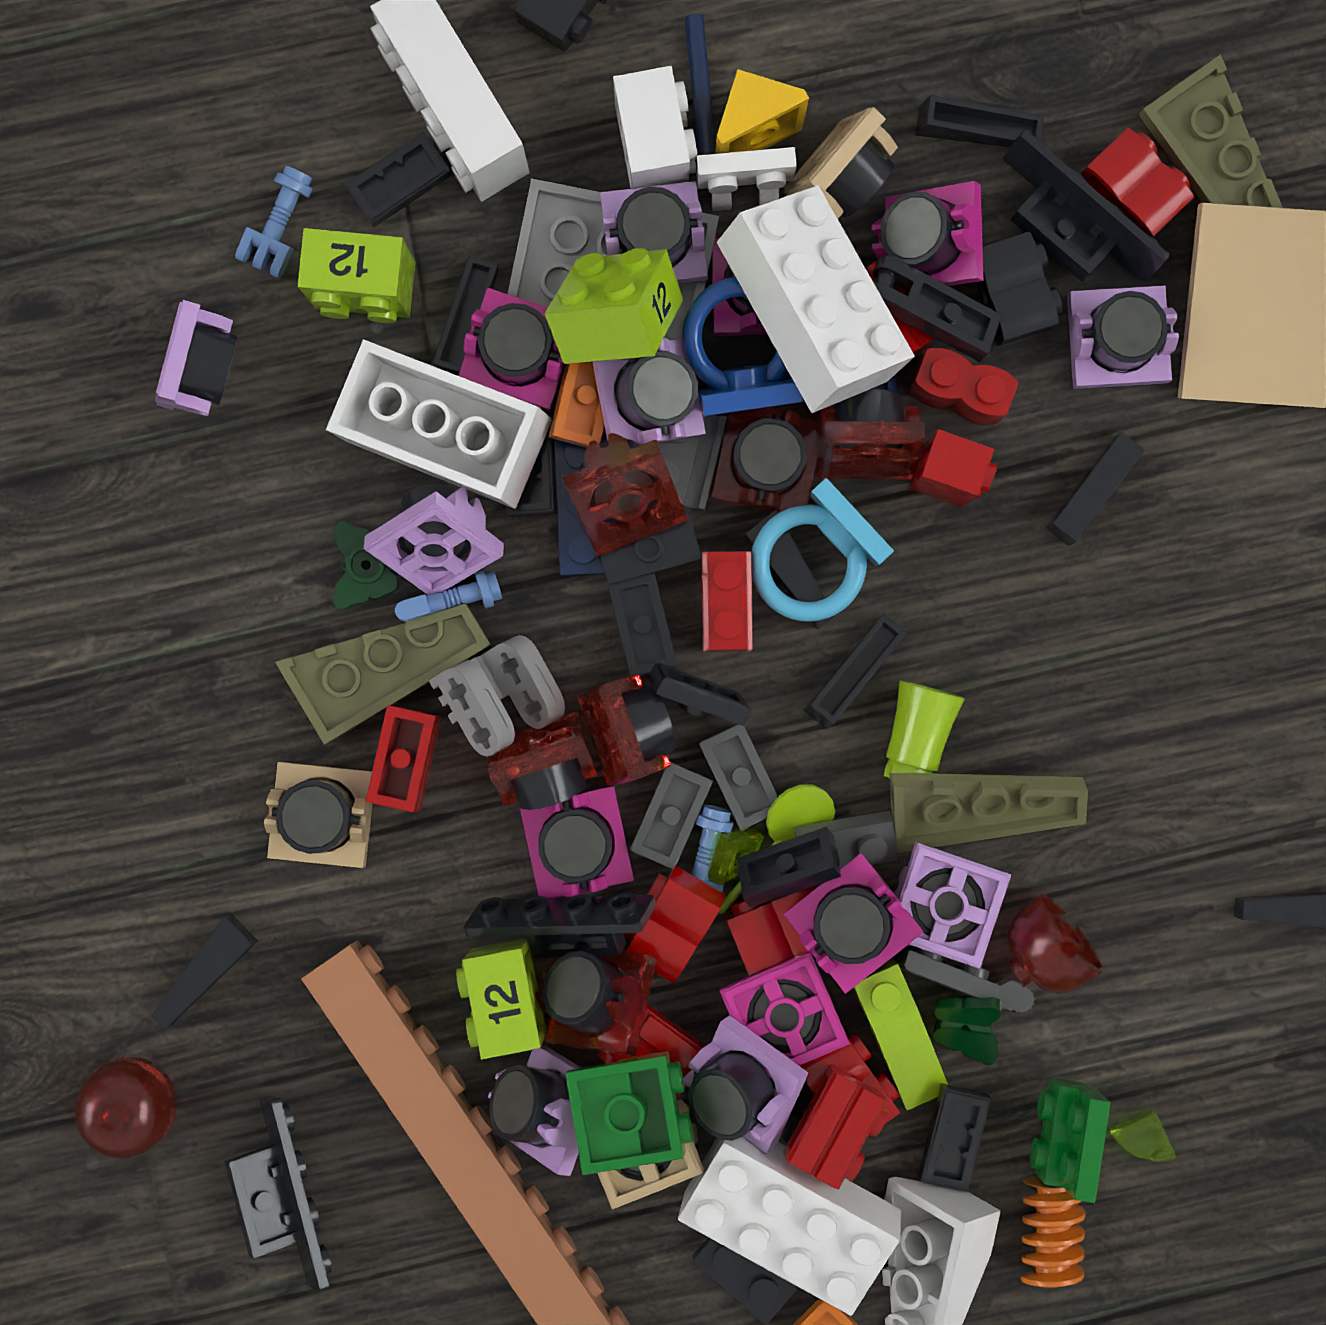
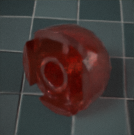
M1043 893L1026 905L1014 917L1010 925L1008 945L1014 958L1009 961V966L1017 978L1025 985L1033 981L1042 990L1056 994L1073 992L1100 975L1102 971L1099 969L1102 968V964L1094 948L1079 927L1076 926L1073 929L1061 918V916L1067 913L1053 899Z
M122 1057L105 1063L89 1076L75 1100L74 1119L79 1134L89 1147L106 1157L127 1159L149 1151L160 1142L176 1119L178 1101L172 1080L166 1073L162 1075L158 1069L150 1066L152 1062L144 1058Z

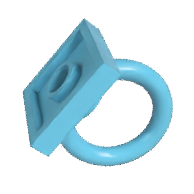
M827 478L811 491V498L818 505L795 506L776 514L762 527L752 546L751 571L752 580L757 592L770 608L793 620L818 621L832 617L844 610L855 599L862 588L866 575L867 558L876 567L894 552ZM804 524L817 525L830 542L847 558V571L842 584L827 598L814 602L797 601L785 595L776 586L770 572V554L775 542L787 530Z

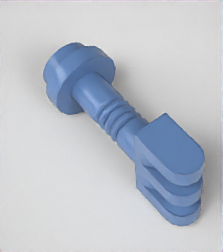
M285 166L283 173L277 172L274 182L281 185L282 188L276 199L273 211H271L272 215L269 216L270 219L267 220L262 234L246 227L235 254L237 260L246 263L254 247H257L252 266L263 271L271 255H274L275 258L270 268V275L279 279L283 276L294 249L281 243L280 240L289 221L288 217L291 216L299 196L302 195L309 198L313 189L309 187L312 180L310 176L289 166Z
M483 569L475 572L476 582L458 586L457 589L444 590L443 593L437 592L427 596L424 594L399 602L395 607V614L400 621L406 623V621L446 610L456 605L469 604L479 600L483 601L486 609L493 607V601L502 599L495 572L485 574Z
M705 804L695 821V824L703 827L699 842L700 846L698 847L699 851H697L691 875L722 892L724 882L711 879L710 877L721 833H731L734 822L730 820L732 813L730 810Z

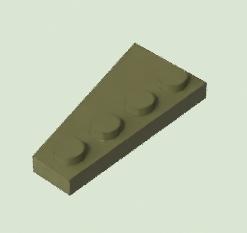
M1221 54L1140 112L1139 116L1176 168L1182 171L1188 178L1190 187L1202 203L1283 208L1272 180L1267 179L1258 158L1261 155L1255 138H1250L1241 116L1243 108L1237 93H1232L1224 74L1227 68Z
M465 603L406 621V623L387 629L367 633L348 641L318 648L315 651L299 656L282 659L275 663L324 745H328L386 710L387 705L392 706L430 683V679L444 670L469 660L492 645L469 606Z
M890 773L891 815L894 820L897 853L913 851L915 842L933 848L1086 824L1088 789L1083 777Z

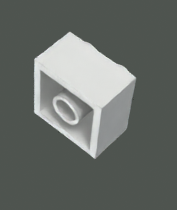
M672 66L613 76L615 109L630 188L689 182V174L696 173L695 159H697V149L693 129L684 130V127H688L686 116L688 102L684 82L674 81Z

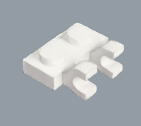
M795 147L697 155V188H708L709 192L712 193V211L731 210V192L736 191L739 185L757 184L759 189V206L779 199V188L784 187L786 181L794 180L797 167Z

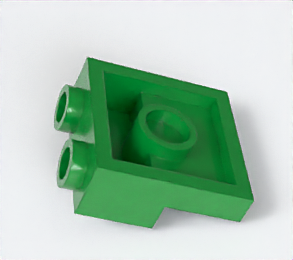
M669 1051L619 1059L618 1062L572 1069L565 1073L582 1175L684 1158L686 1152L685 1144L693 1143V1133L689 1113H679L676 1093L684 1092L681 1064L679 1061L670 1063Z
M1050 1077L1048 1090L1042 1089L1039 1096L1038 1118L1043 1119L1041 1137L1034 1138L1032 1142L1030 1164L1032 1168H1036L1035 1174L1045 1185L1063 1187L1075 1200L1095 1203L1111 1102L1088 1083Z

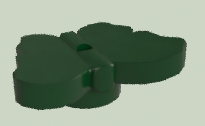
M339 521L334 527L336 545L345 556V559L341 562V568L345 573L336 583L333 591V603L337 609L342 611L353 605L364 604L369 601L370 597L378 600L387 594L394 593L398 586L397 577L391 572V568L364 549V538L370 533L369 530L355 527L346 521ZM366 561L371 563V567L367 570L362 568V564Z
M969 996L937 1000L934 1013L940 1020L934 1026V1040L952 1051L961 1050L965 1056L975 1058L987 1066L993 1065L997 1060L998 1040L991 1028L992 1023L1001 1016L1002 1001L995 997L974 998Z

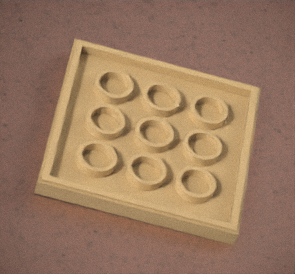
M1213 203L1198 204L1178 398L1326 408V211Z

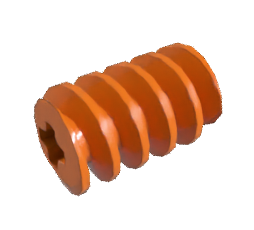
M1038 1176L1025 1178L1023 1183L1037 1188V1193L1023 1196L1022 1202L1036 1207V1213L1022 1216V1222L1036 1227V1232L1023 1235L1022 1242L1036 1247L1033 1253L1021 1256L1023 1263L1035 1267V1272L1022 1274L1021 1281L1031 1286L1043 1288L1065 1287L1082 1281L1084 1270L1082 1266L1077 1264L1085 1257L1083 1247L1077 1244L1085 1238V1230L1077 1224L1086 1217V1211L1082 1206L1078 1205L1082 1201L1075 1200L1063 1187L1045 1185Z

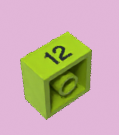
M303 229L298 288L314 308L320 310V315L335 319L349 318V312L368 314V320L379 323H396L397 317L410 318L415 260L403 237Z
M636 248L624 254L607 256L591 253L576 260L544 314L564 364L655 356L683 301V297L667 249L647 251L644 248Z
M523 938L472 948L463 958L462 968L456 969L461 998L469 997L471 1017L466 1018V1030L471 1048L479 1046L481 1060L541 1048L547 1030L532 953L527 939Z

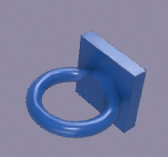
M736 277L720 280L702 291L693 301L684 320L682 340L686 359L694 373L708 385V387L698 388L701 411L704 416L803 402L802 395L791 375H785L788 370L778 352H776L768 365H751L724 371L718 369L708 359L702 344V330L708 314L716 305L726 299L740 296L747 297Z

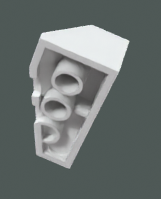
M889 1178L884 1200L902 1211L900 1241L888 1259V1267L882 1269L883 1285L890 1287L891 1314L885 1318V1325H962L991 1256L1000 1210L966 1191L906 1178Z

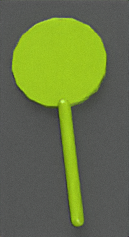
M813 784L797 785L787 789L775 799L768 810L766 820L768 833L775 841L772 845L795 838V827L834 820L835 808L833 800L824 789ZM741 882L725 897L718 913H725L742 894Z

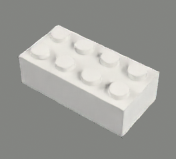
M380 0L370 6L377 22L370 29L379 44L378 48L392 72L396 70L403 84L404 92L416 112H421L428 125L427 129L438 149L443 152L449 148V151L445 153L452 165L451 169L465 193L474 189L482 202L529 174L521 140L436 0Z
M819 185L740 212L717 241L719 248L811 413L886 383L915 357Z
M363 339L326 430L348 443L516 509L552 419L535 405Z
M744 1136L733 1141L716 1138L702 1161L705 1171L693 1177L685 1190L678 1220L852 1316L900 1241L902 1210L847 1179H844L838 1190L818 1180L813 1175L791 1165L785 1160L783 1154L786 1146L780 1142L766 1154Z

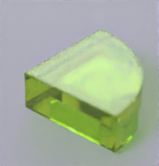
M754 828L719 835L708 878L718 885L734 879L738 875L734 871L738 867L737 858L758 851L763 842L764 835Z
M1153 1110L1109 1129L1115 1141L1123 1149L1136 1157L1156 1162L1177 1158L1157 1113Z

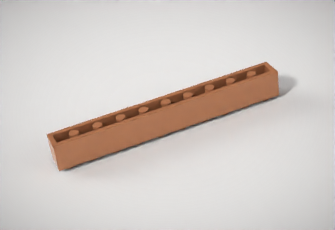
M356 940L301 978L537 1325H630L623 1312L617 1306L611 1310L602 1297L601 1293L604 1292V1287L594 1270L590 1266L583 1269L573 1253L577 1249L565 1228L562 1226L555 1228L545 1214L549 1211V1207L540 1191L534 1185L530 1188L525 1185L517 1173L521 1170V1166L514 1153L507 1145L500 1148L490 1134L494 1129L486 1112L479 1105L473 1108L462 1093L466 1090V1085L457 1070L452 1065L445 1068L435 1053L439 1047L431 1032L424 1025L416 1026L407 1012L411 1009V1005L405 994L397 985H393L390 988L381 975L380 971L384 969V966L372 947L369 945L362 947L360 942Z

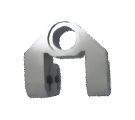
M521 635L496 645L478 657L452 666L429 680L433 689L440 688L443 695L439 697L442 706H450L452 713L448 717L452 724L458 722L474 750L484 756L494 755L510 746L514 741V726L500 701L509 695L523 720L529 726L536 729L544 728L563 716L565 710L563 696L539 651L531 640Z

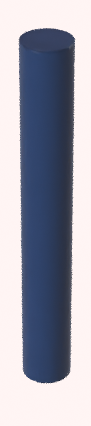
M690 14L685 17L697 152L698 155L715 154L716 142L704 17L702 14Z

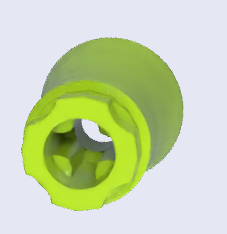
M899 680L897 710L886 754L889 760L884 776L890 779V773L933 774V771H938L949 733L965 698L931 687Z

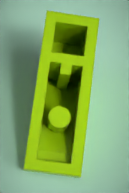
M890 958L853 987V991L905 1109L909 1110L937 1098L941 1083L947 1085L948 1083L900 967L895 960Z

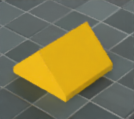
M738 69L717 133L715 154L764 150L801 131L809 101L805 90Z

